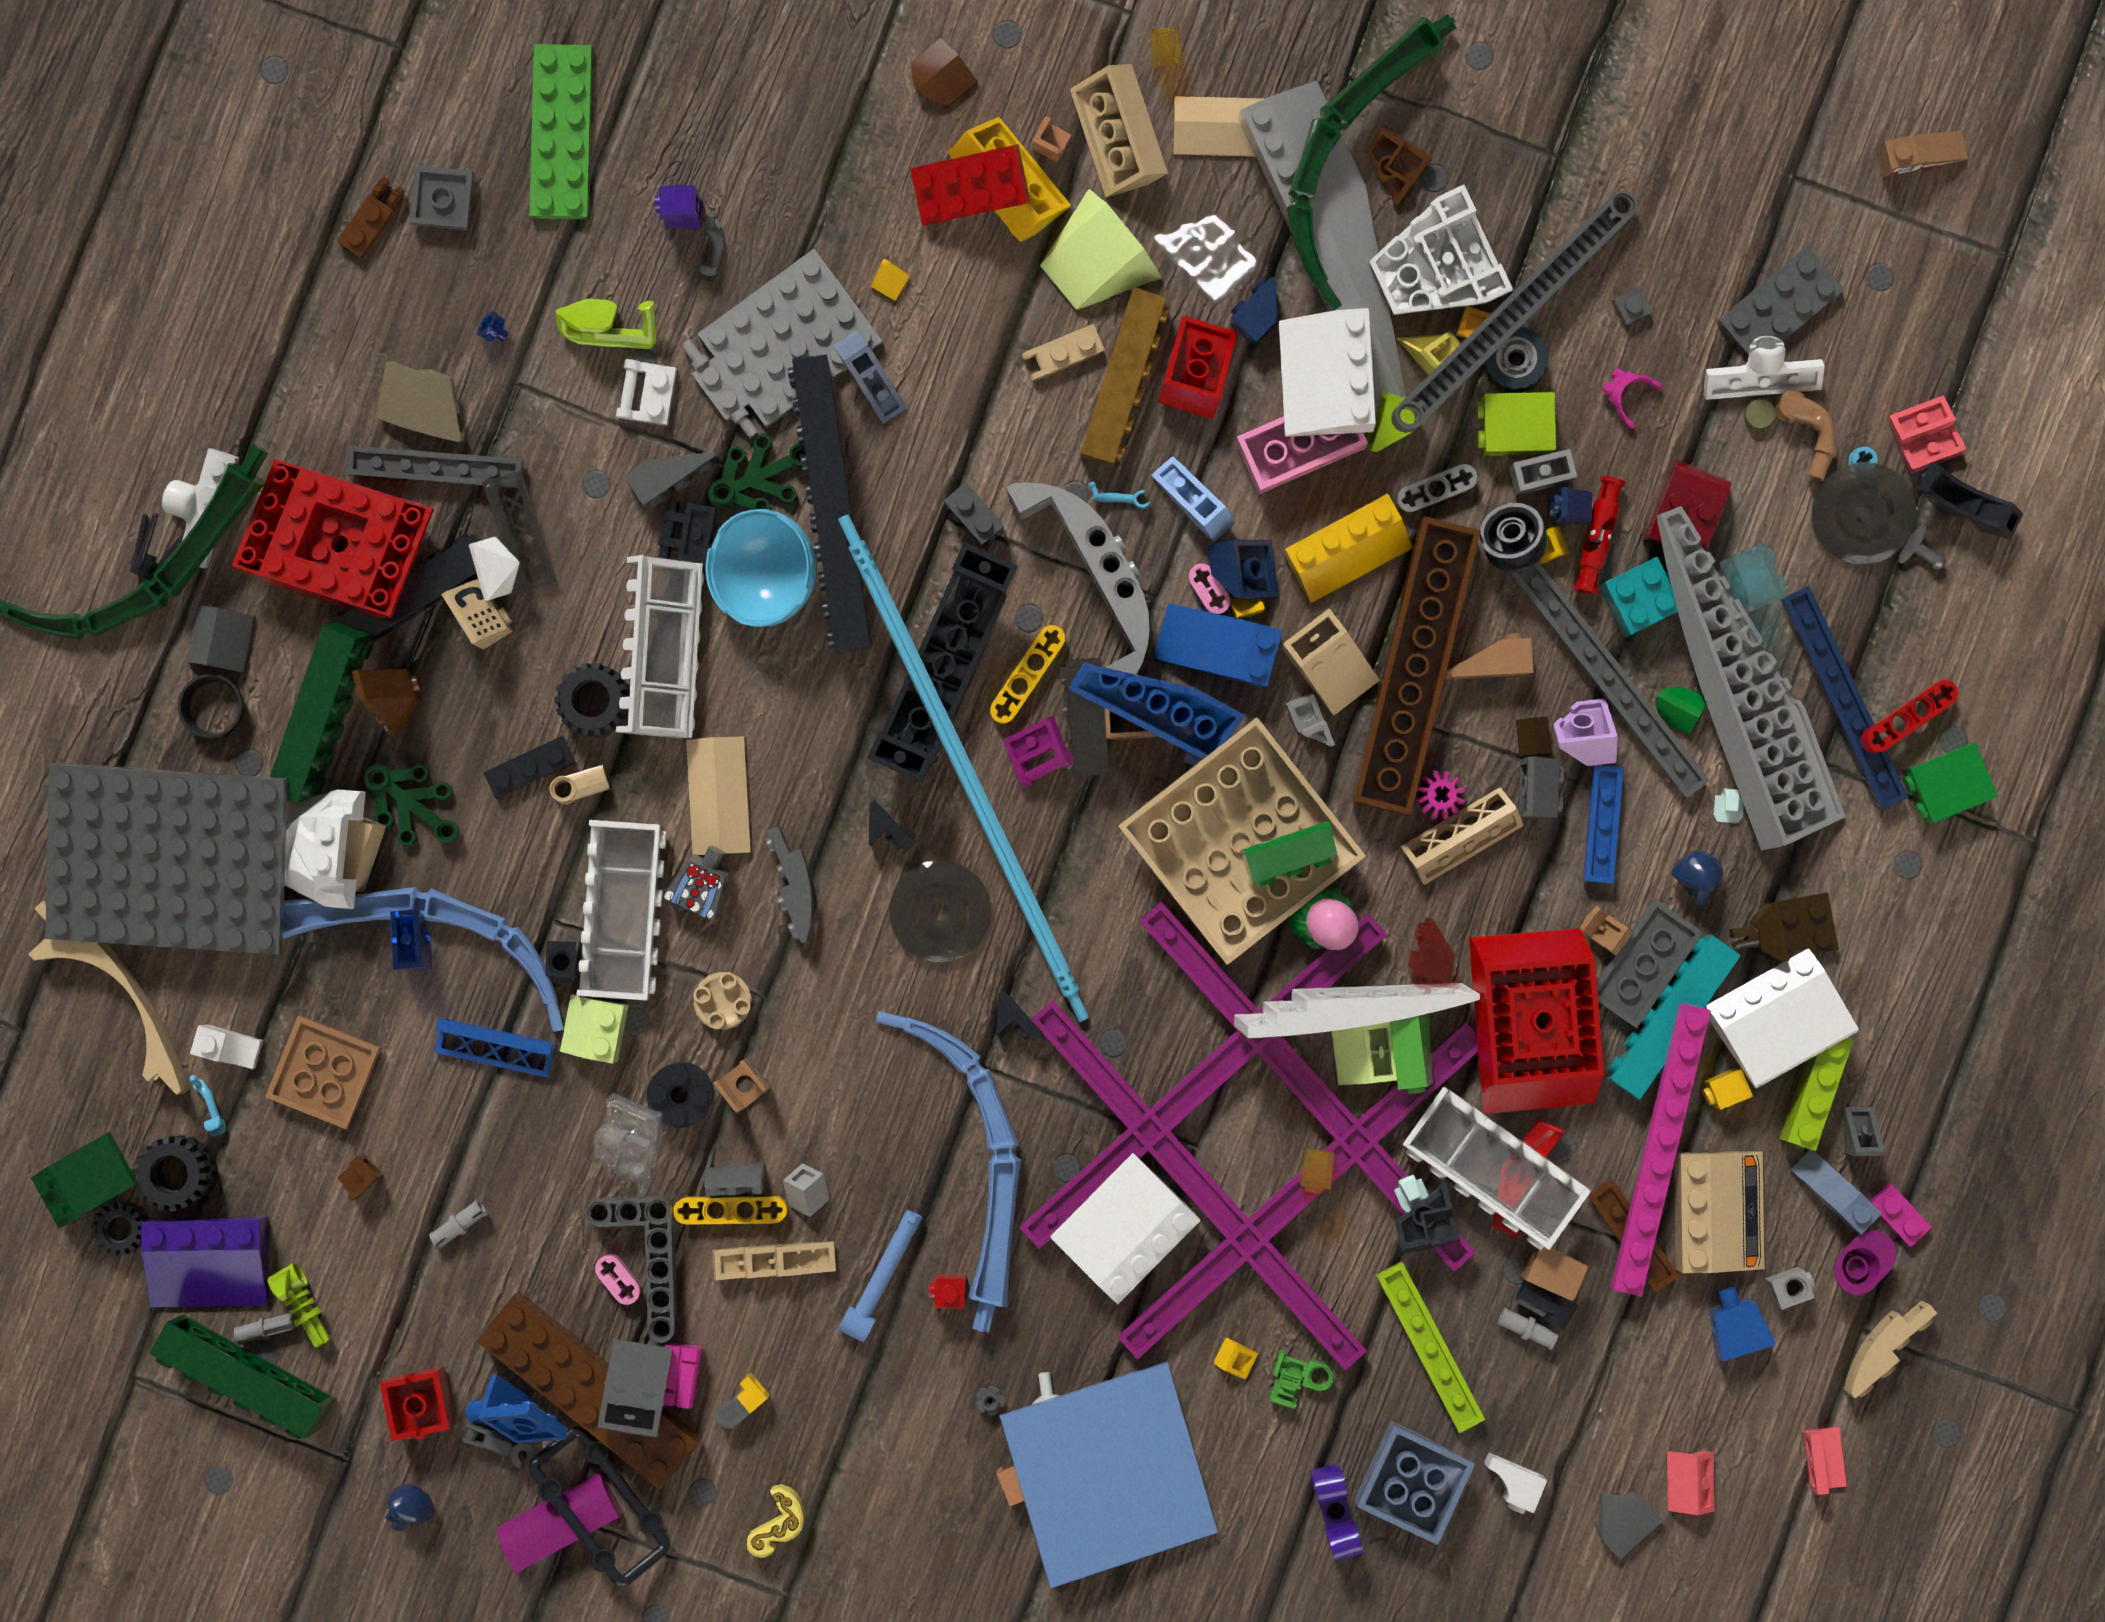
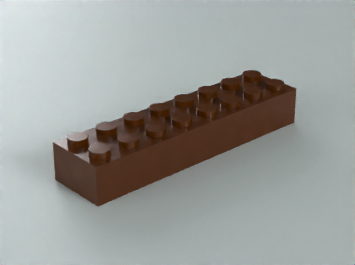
M520 1291L511 1297L476 1341L660 1490L701 1439V1436L663 1406L656 1438L597 1429L609 1362Z

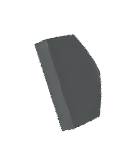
M1629 1491L1628 1494L1611 1495L1609 1492L1599 1493L1598 1501L1601 1503L1599 1519L1595 1522V1527L1599 1531L1600 1538L1619 1559L1623 1558L1664 1521L1645 1498L1639 1497L1634 1491Z

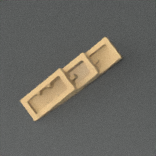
M834 1241L712 1250L714 1280L748 1279L768 1276L781 1277L836 1271Z

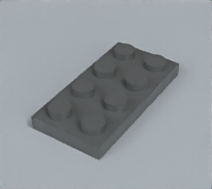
M1806 246L1723 315L1717 323L1748 358L1750 344L1754 339L1761 336H1773L1783 342L1845 289L1812 250Z
M1656 899L1651 901L1633 927L1632 931L1634 933L1619 953L1612 957L1596 980L1598 1003L1634 1028L1639 1026L1703 934L1698 928Z

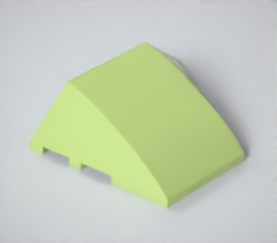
M1088 189L1040 264L1043 271L1076 311L1127 290H1133V287L1136 288L1148 282L1162 279L1143 246L1110 206L1090 189Z

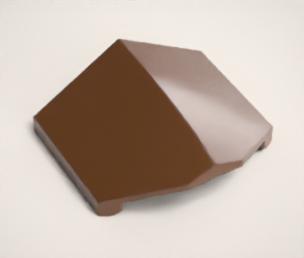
M941 38L911 62L914 87L924 98L942 104V106L947 108L978 83L961 57Z

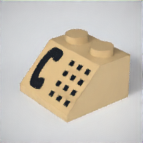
M478 579L441 594L473 645L484 650L513 632L509 625L513 621L505 608L499 609L494 599L484 601Z

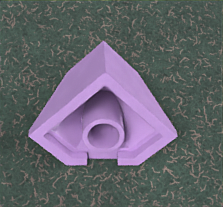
M1606 699L1576 702L1564 719L1559 718L1553 724L1559 748L1586 766L1616 763L1618 736Z

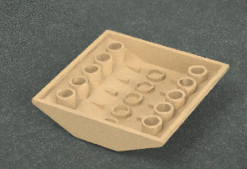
M1257 717L1118 826L1226 965L1366 857ZM1322 822H1330L1337 850V856L1331 857V864L1315 868L1313 863L1303 867L1304 873L1287 878L1286 873L1275 876V883L1259 887L1258 882L1251 884L1240 852L1241 849Z

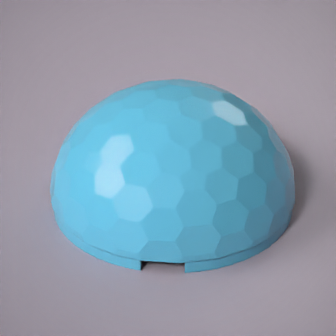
M768 509L744 511L727 520L718 529L717 536L712 547L708 549L706 557V579L714 601L724 613L745 625L763 627L787 621L807 603L816 583L817 559L808 535L799 524L788 516Z

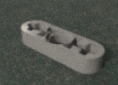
M1462 464L1402 488L1397 494L1396 505L1403 513H1415L1471 490L1477 482V473L1470 465ZM1459 471H1462L1464 475L1469 474L1471 476L1467 481V486L1463 482L1454 484L1452 486L1455 490L1454 492L1450 491V483L1445 478V476L1449 475L1450 481L1455 480L1460 475ZM1439 481L1444 485L1445 491L1442 496L1434 497L1429 493L1428 487L1431 482ZM1418 487H1423V495L1428 502L1424 503L1422 497L1414 502V507H1410L1409 504H1403L1402 500L1406 497L1405 493L1409 492L1410 496H1414L1421 492Z

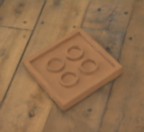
M298 1015L265 1097L347 1130L350 1128L382 1047Z

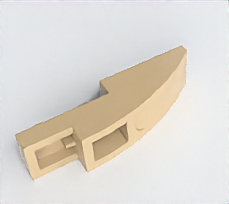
M1920 1301L1903 1317L1894 1311H1890L1870 1332L1859 1348L1846 1378L1845 1392L1853 1398L1863 1397L1873 1389L1872 1384L1880 1377L1885 1378L1896 1369L1894 1365L1900 1361L1893 1351L1904 1348L1911 1339L1909 1337L1917 1330H1925L1932 1324V1318L1937 1314L1933 1307L1926 1302Z

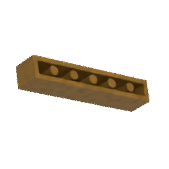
M1133 287L1080 452L1081 458L1114 467L1116 460L1121 462L1126 447L1121 442L1124 433L1130 434L1135 417L1130 416L1133 405L1139 407L1144 391L1139 389L1142 378L1148 379L1152 362L1147 360L1150 351L1156 352L1161 335L1156 334L1159 323L1165 324L1170 308L1165 306L1166 297Z

